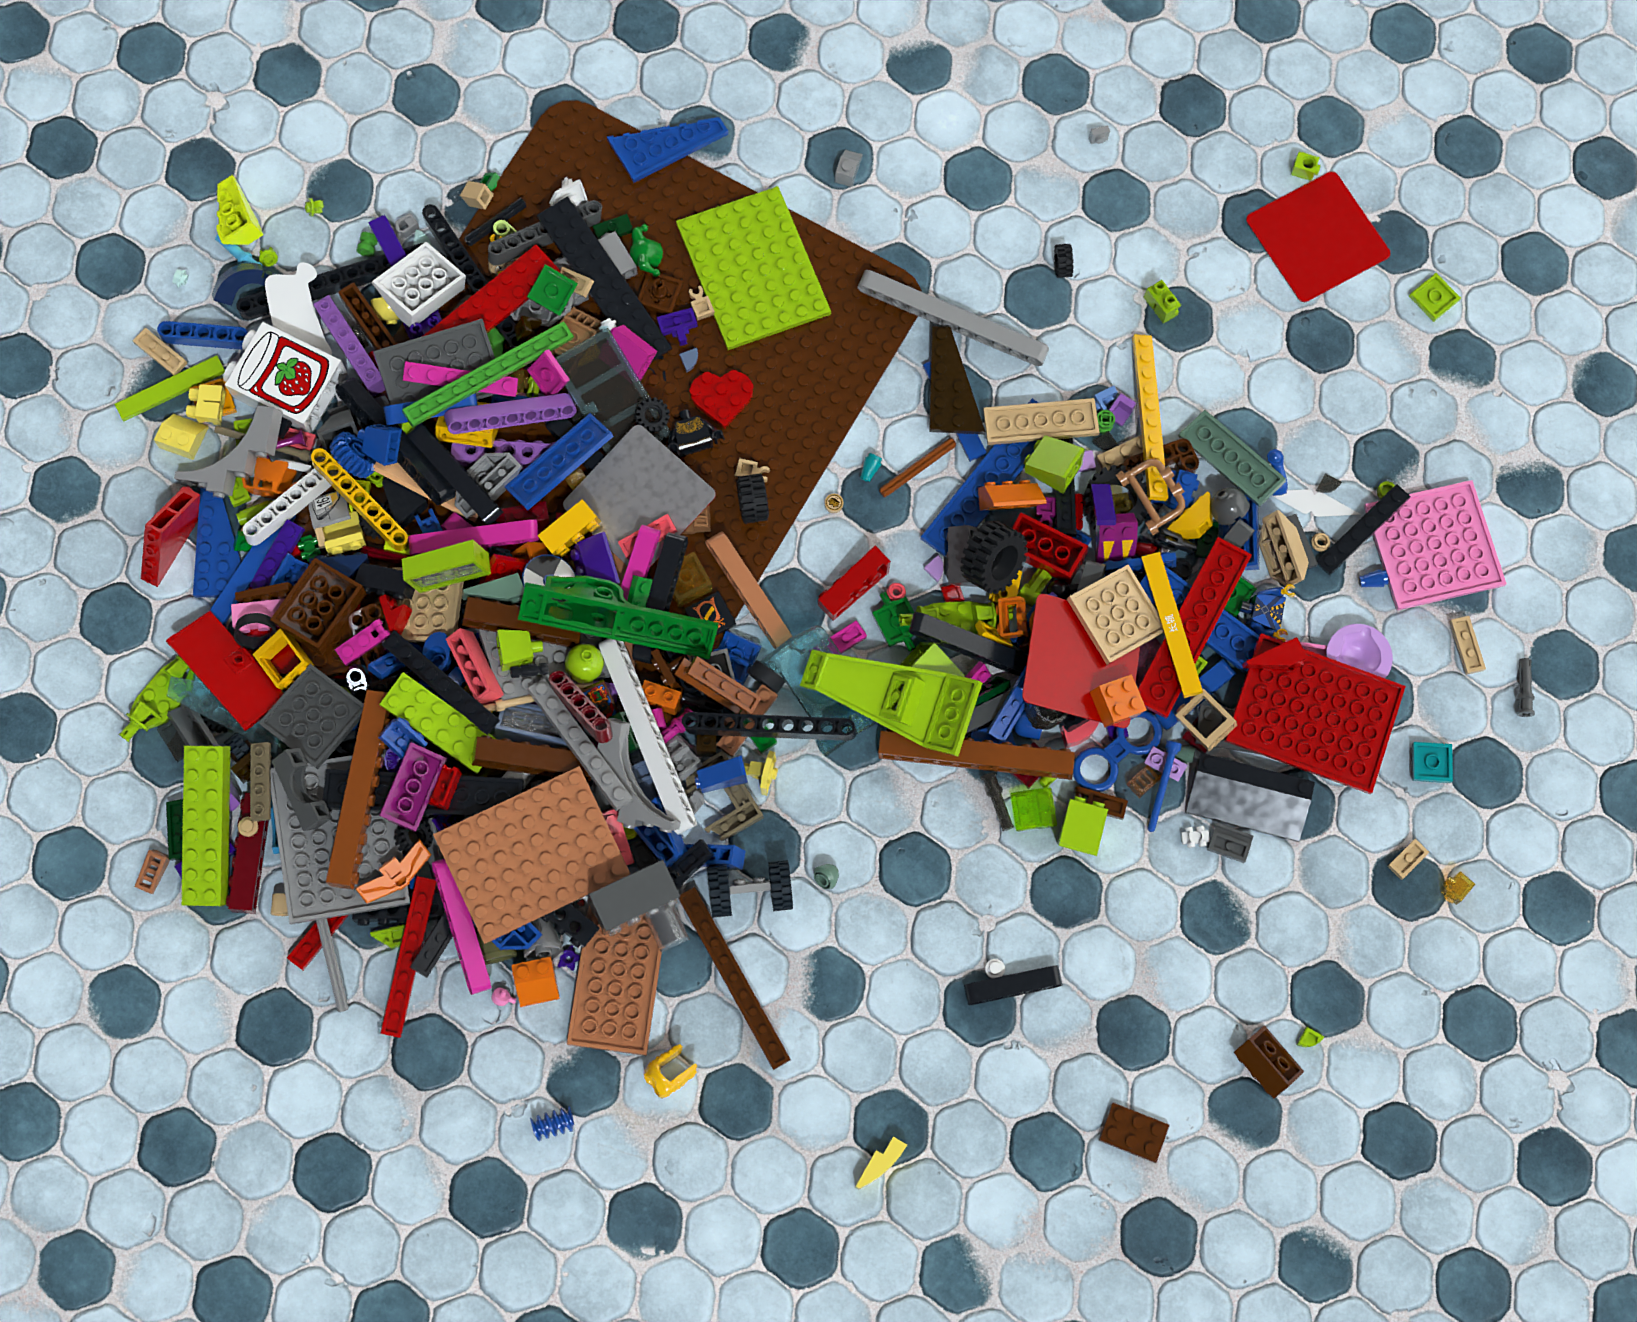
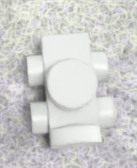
M1204 826L1196 827L1197 831H1193V827L1185 828V832L1181 833L1182 845L1187 844V848H1193L1198 843L1199 847L1207 846L1206 843L1210 842L1209 830H1205Z

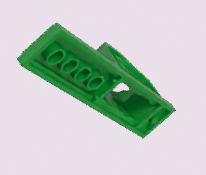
M547 576L545 586L525 583L518 620L710 659L718 622L631 604L625 600L623 589L618 584L605 579L590 576ZM556 599H559V600L565 599V600H567V601L560 602V601H557Z

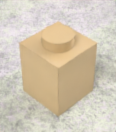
M468 181L460 196L468 206L485 210L493 197V193L485 184Z

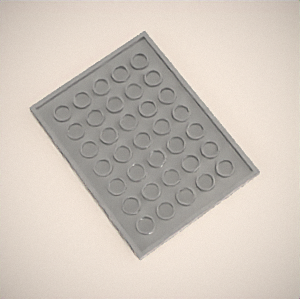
M383 750V753H382V757H383V758L385 757V754H386V751H387V750ZM353 755L327 759L318 770L310 763H307L304 784L308 794L313 799L322 801L326 769L350 770ZM385 761L382 768H379V772H388L385 767ZM271 768V796L290 925L410 904L408 885L402 890H397L368 904L355 888L352 890L329 886L326 883L341 810H329L332 816L329 821L318 829L303 831L275 768ZM370 812L372 818L370 826H367L366 829L367 843L362 848L363 862L358 867L359 881L354 887L382 876L383 874L378 868L395 856L399 862L403 859V851L398 850L400 845L396 846L395 842L398 840L394 839L396 835L394 832L398 825L380 817V812Z

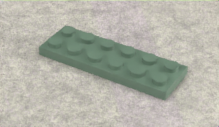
M1206 410L1178 434L1180 439L1189 440L1198 455L1259 507L1286 482L1285 477Z

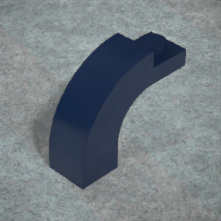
M243 263L233 266L225 271L217 280L212 292L213 300L232 306L235 295L241 287L251 283L265 286L266 279L270 275L275 274L269 271L263 272L262 265L257 263Z

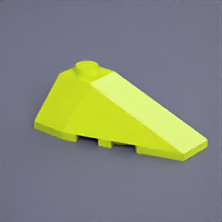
M231 175L217 184V202L219 203L217 217L219 218V224L216 226V230L221 243L249 245L264 234L235 177Z

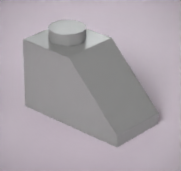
M849 150L844 151L835 173V183L849 187L853 186L863 157L862 154Z

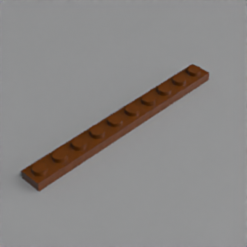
M693 887L682 893L679 901L773 1071L790 1062L789 1055L696 888Z

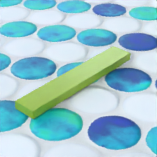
M216 355L116 403L115 406L123 422L189 391L190 387L204 384L224 374L225 369Z

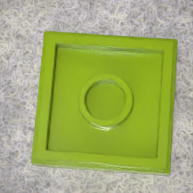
M1437 273L1432 275L1409 295L1412 301L1433 322L1461 300V297Z

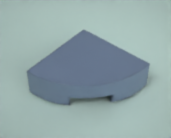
M697 348L679 354L686 372L691 371L697 363Z

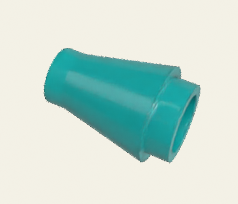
M868 453V456H865L860 479L870 482L881 467L882 458Z

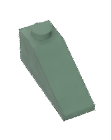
M516 573L463 589L462 599L467 601L468 597H480L486 601H499L505 605H519L522 601L524 587L519 574Z

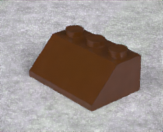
M1265 1025L1233 1052L1237 1059L1250 1071L1252 1077L1257 1079L1265 1092L1273 1099L1304 1073V1070Z

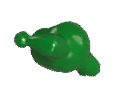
M642 224L641 227H635L632 230L633 244L630 248V256L635 265L642 271L658 277L660 271L653 268L660 264L663 249L657 241L644 237L642 232H646L648 226Z

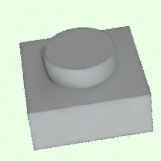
M1109 126L1091 129L1089 135L1090 144H1101L1108 140L1110 134Z

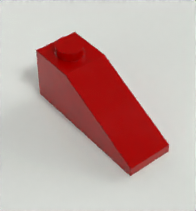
M1295 637L1247 660L1242 666L1243 668L1288 669L1290 667L1296 669L1304 665L1303 661L1308 657L1300 641Z

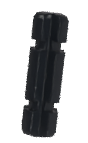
M540 663L539 666L537 664L520 666L521 668H518V666L510 667L511 678H519L521 675L522 677L538 676V673L546 675L549 672L547 663Z

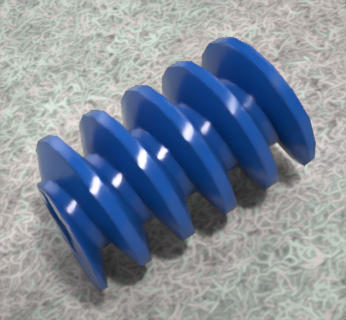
M568 1106L567 1113L563 1108H560L559 1115H557L555 1110L552 1111V1117H549L547 1112L544 1113V1119L537 1115L535 1122L530 1117L533 1132L538 1141L542 1140V1134L546 1139H549L550 1132L554 1137L557 1136L558 1130L565 1134L566 1127L570 1132H573V1126L575 1125L570 1106Z

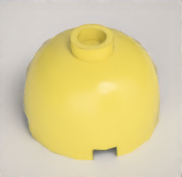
M383 297L370 300L371 308L381 321H386V325L397 324V320L400 319Z

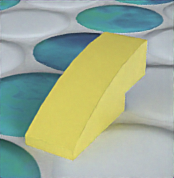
M893 1137L884 1154L876 1150L855 1188L859 1190L881 1177L898 1160L907 1144Z

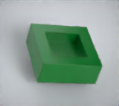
M495 172L485 173L480 183L485 184L492 192L496 188L500 176Z
M237 531L233 544L234 551L249 552L253 545L247 543L243 531Z

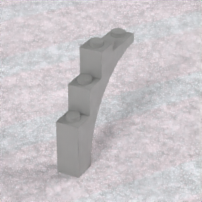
M257 405L253 421L247 433L227 456L203 469L175 471L174 479L181 481V485L192 487L193 484H197V487L206 489L217 498L232 496L236 477L245 478L246 475L253 476L257 457L267 458V455H275L283 412L274 407Z
M608 718L613 737L607 743H598L597 750L633 798L631 803L619 810L617 821L624 823L623 826L630 829L645 825L648 827H660L659 830L666 833L678 830L681 821L667 816L656 808L645 796L636 781L628 752L630 723Z

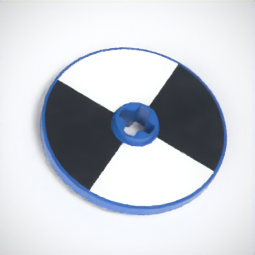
M540 555L527 563L523 569L521 581L524 588L526 582L545 586L547 576L575 577L576 575L571 566L563 559L554 555ZM556 599L557 601H560V602L566 601L565 599H562V600Z

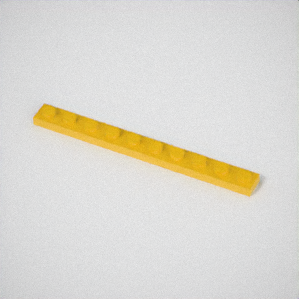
M1134 334L1132 343L1144 461L1157 459L1165 466L1152 336ZM1148 467L1145 469L1148 499L1166 501L1168 499L1167 484L1156 467Z

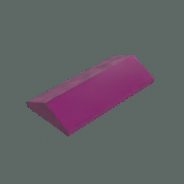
M410 742L379 816L398 826L417 831L440 775L442 765L445 764L447 758Z

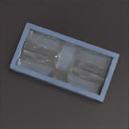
M526 703L500 711L498 717L500 721L495 727L496 739L506 738L517 743L526 741L531 743V745L539 746L545 744L551 748L559 749L565 747L570 749L538 705ZM573 716V718L576 720V722H577L578 725L580 726V722Z

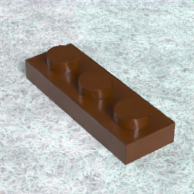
M285 582L235 592V600L240 603H248L277 598L284 599L294 586Z

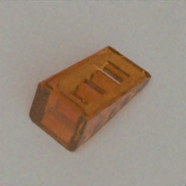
M1147 765L1129 780L1126 785L1141 798L1161 780L1162 773L1158 776L1151 766ZM1147 771L1155 777L1154 780L1146 773ZM1143 775L1150 782V784H1147L1141 778V776ZM1137 780L1145 787L1144 789L1136 783Z

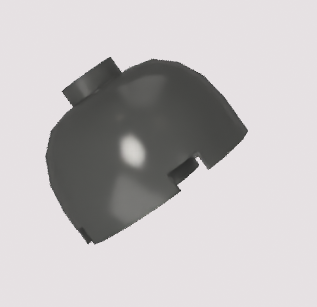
M1236 488L1219 490L1210 504L1212 515L1220 525L1235 523L1234 519L1239 516L1243 518L1250 507L1247 497Z

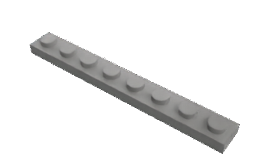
M542 679L528 687L531 697L614 810L617 811L631 803L633 800L632 796L547 681Z

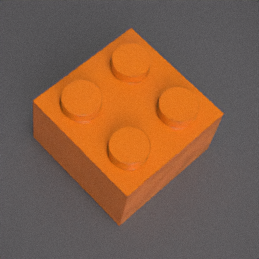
M1132 674L1100 685L1090 691L1104 728L1136 717L1147 711Z

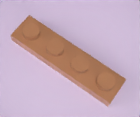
M762 684L755 693L762 698L752 715H765L778 697V694ZM742 710L740 714H748V713H746L745 711ZM733 722L729 728H732L735 725V722ZM747 723L745 728L751 729L755 723ZM723 736L717 743V747L733 757L747 737Z

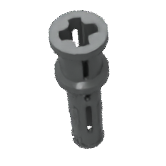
M1529 658L1519 659L1520 690L1517 695V700L1519 701L1517 715L1520 717H1532L1535 715L1533 710L1535 696L1532 693V660Z

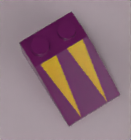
M1134 513L1115 514L1116 525H1096L1095 562L1103 563L1109 560L1116 562L1122 561L1124 558H1135L1138 521Z

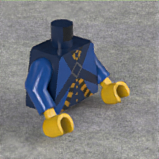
M1288 584L1284 589L1283 587L1268 588L1259 591L1250 598L1249 602L1240 601L1238 611L1247 613L1246 623L1251 626L1256 634L1262 633L1278 640L1286 641L1285 638L1280 637L1282 634L1288 635L1285 629H1280L1286 597L1283 596L1286 594L1288 597H1294L1295 593H1288L1289 589L1295 588L1294 585Z

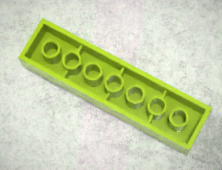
M184 746L181 906L226 905L229 867L230 746Z

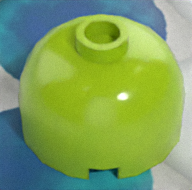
M590 644L574 646L568 652L564 662L566 672L571 676V679L579 683L593 682V680L601 675L604 667V660L600 650Z

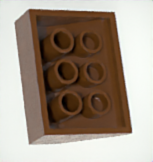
M314 558L270 620L306 647L323 656L348 621L349 616L365 597L366 592L361 584Z

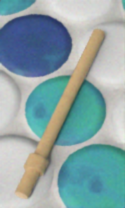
M578 683L575 685L579 689H583L594 683ZM526 695L504 701L502 699L495 700L494 703L483 706L490 712L504 711L505 708L535 701L531 695Z

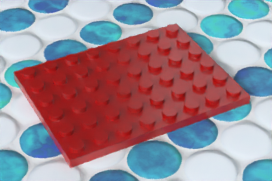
M1261 633L1259 634L1252 658L1285 642ZM1306 649L1304 651L1308 658L1303 661L1304 665L1296 669L1292 667L1288 669L1248 668L1232 716L1236 720L1237 726L1226 736L1225 742L1364 793L1372 794L1406 686Z

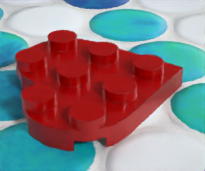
M731 370L722 377L705 372L692 382L690 396L697 408L725 429L752 399L753 383L747 375L736 370Z

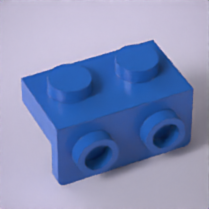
M288 553L281 561L280 567L272 577L270 585L288 582L295 586L309 564L295 559Z
M400 717L392 719L378 736L402 760L410 742L421 747H426L428 744L421 733L414 731L410 727V723Z

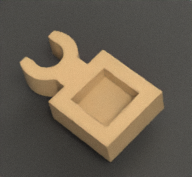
M698 286V294H694L692 289H689V296L694 300L691 301V306L697 321L712 316L715 313L709 297H703L701 286Z
M739 458L735 478L762 474L763 472L769 473L770 468L766 466L757 468L758 462ZM763 476L764 482H767L768 477Z

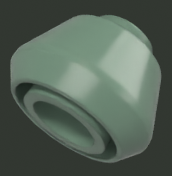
M824 864L814 869V879L820 887L833 889L838 881L839 871L835 865Z

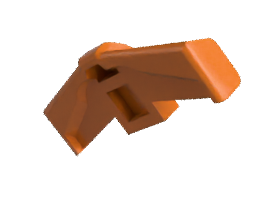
M418 839L400 862L394 856L378 868L383 874L382 876L354 888L367 904L397 890H402L410 884L412 878L432 854L423 842Z

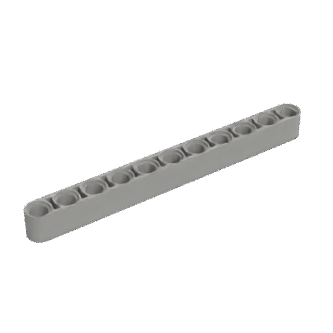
M865 270L857 288L869 296L940 326L951 327L954 332L1032 365L1042 366L1049 351V347L1042 342L874 271Z

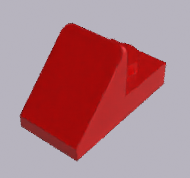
M384 594L379 597L389 630L391 632L395 630L401 635L412 613V609L405 604L398 606L394 598L392 599Z

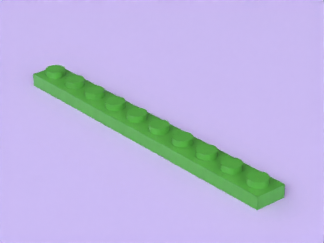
M563 321L402 409V413L413 428L535 361L544 351L549 349L551 352L573 340L574 336Z

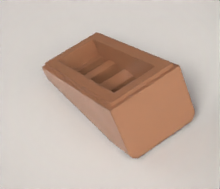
M149 850L134 887L154 894L170 862L168 855L157 850ZM155 857L161 860L160 863L154 860ZM151 865H153L155 867H158V869L154 870L150 867ZM147 872L155 875L154 878L147 876ZM143 880L151 882V886L142 883Z

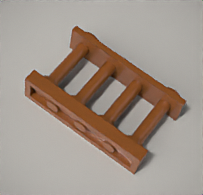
M698 656L692 662L683 658L674 673L675 676L735 714H739L741 709L748 714H753L762 698Z

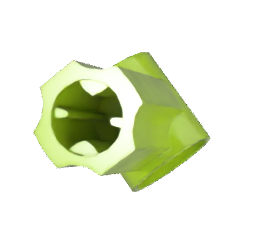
M1038 568L1028 584L1026 583L1017 596L1025 598L1026 604L1033 607L1037 596L1042 594V591L1052 577L1044 569Z

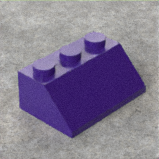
M605 532L598 533L576 543L571 550V559L575 564L576 576H590L620 584Z

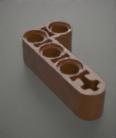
M1183 438L1163 445L1164 453L1169 456V458H1164L1165 467L1176 463L1179 470L1196 473L1199 460L1189 440ZM1178 447H1183L1186 452L1179 451ZM1143 452L1131 456L1124 461L1125 471L1131 470V468L1137 466V463L1139 465L1144 462ZM1189 463L1193 466V468L1190 469L1186 467L1185 464ZM1143 470L1139 474L1144 475L1145 470Z
M370 604L353 612L349 616L348 621L355 636L375 620L381 619L383 622L386 618L381 604ZM376 609L379 610L378 617L375 616ZM360 616L362 617V620H363L361 625L359 624V621H358ZM376 630L372 632L375 638L379 635ZM382 642L362 655L367 670L368 664L375 661L373 659L374 652L377 654L376 660L387 654L385 648L381 645ZM368 671L371 679L376 678L375 675Z

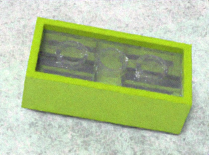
M474 540L402 559L404 581L420 593L491 574L489 553Z

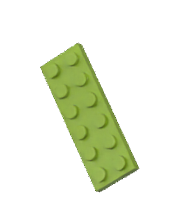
M403 672L379 705L395 717L407 720L412 729L421 733L426 739L477 774L482 767L472 765L474 743L477 736L480 737L486 734L463 714ZM488 734V735H487V736L492 737V739H496V738H495L494 736H492L491 734Z

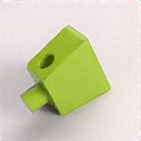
M497 630L496 643L501 671L510 670V667L529 665L532 663L533 653L543 652L542 640L531 641L528 631Z

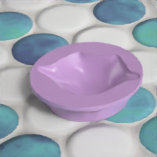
M1351 624L1341 628L1331 637L1326 649V657L1383 678L1388 676L1392 667L1393 655L1389 642L1381 632L1368 625Z

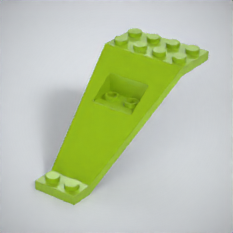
M812 649L800 686L818 691L927 749L958 757L982 682L944 672L831 654Z

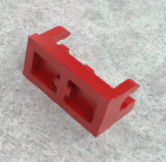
M445 764L442 765L428 804L448 810L462 774L458 768H449Z

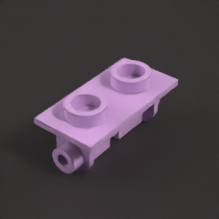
M1153 746L1144 763L1162 773L1167 753ZM1174 758L1169 777L1179 782L1188 765Z

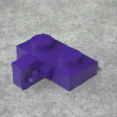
M693 308L657 317V322L663 336L672 334L673 337H678L680 346L687 344L685 334L689 333L688 329L698 327Z

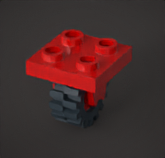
M495 546L488 548L491 574L482 576L478 585L516 573L519 574L521 579L523 569L528 563L527 560L514 558L510 554L511 551L506 548Z

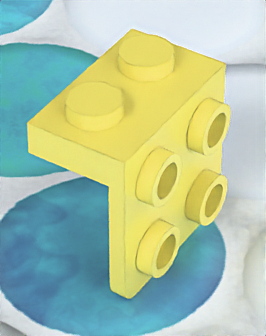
M356 511L350 512L351 519L322 527L326 540L324 544L329 556L357 550L366 545Z

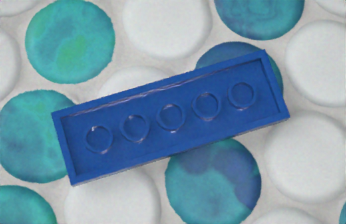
M589 413L511 480L505 488L528 511L614 436L600 421Z

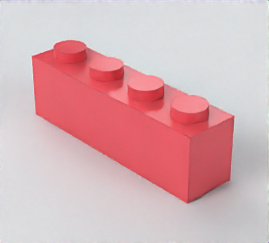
M459 628L447 637L446 641L473 697L479 703L485 705L494 703L495 700L501 698L504 693L474 633Z

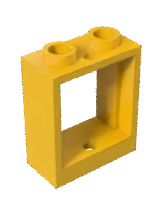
M281 628L253 653V656L274 685L284 691L289 689L310 664L315 666L295 638ZM289 644L301 662L282 678L270 660Z

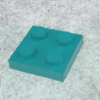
M1413 742L1412 781L1452 783V744Z

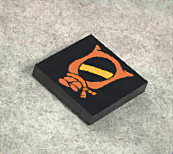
M719 592L685 608V612L689 617L718 622L716 636L736 626V622Z

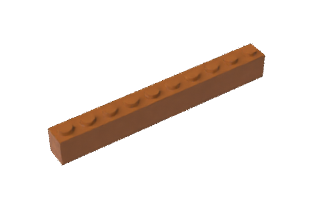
M367 690L326 878V883L331 887L354 890L355 884H358L359 881L358 867L363 862L362 848L367 843L366 829L371 824L372 816L370 810L376 800L374 791L380 781L378 772L384 762L382 757L383 749L387 747L378 736L391 721V713L379 705L387 695V692Z
M890 729L881 731L878 751L879 759L1072 780L1075 752H1071L1070 749L1066 748L1052 750L1051 747L1047 746L1033 748L1029 744L1015 746L1010 742L997 744L991 740L979 742L974 741L972 738H964L959 756L957 757L927 749Z

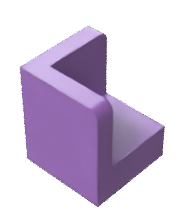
M1121 393L1109 409L1115 415V423L1123 426L1134 411L1136 402Z

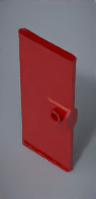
M211 611L205 613L166 640V643L193 671L244 731L259 722L284 694L256 663L253 656L244 647L236 643L231 633Z

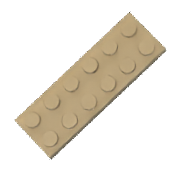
M1095 398L983 408L987 445L1042 440L1044 435L1055 439L1099 436Z

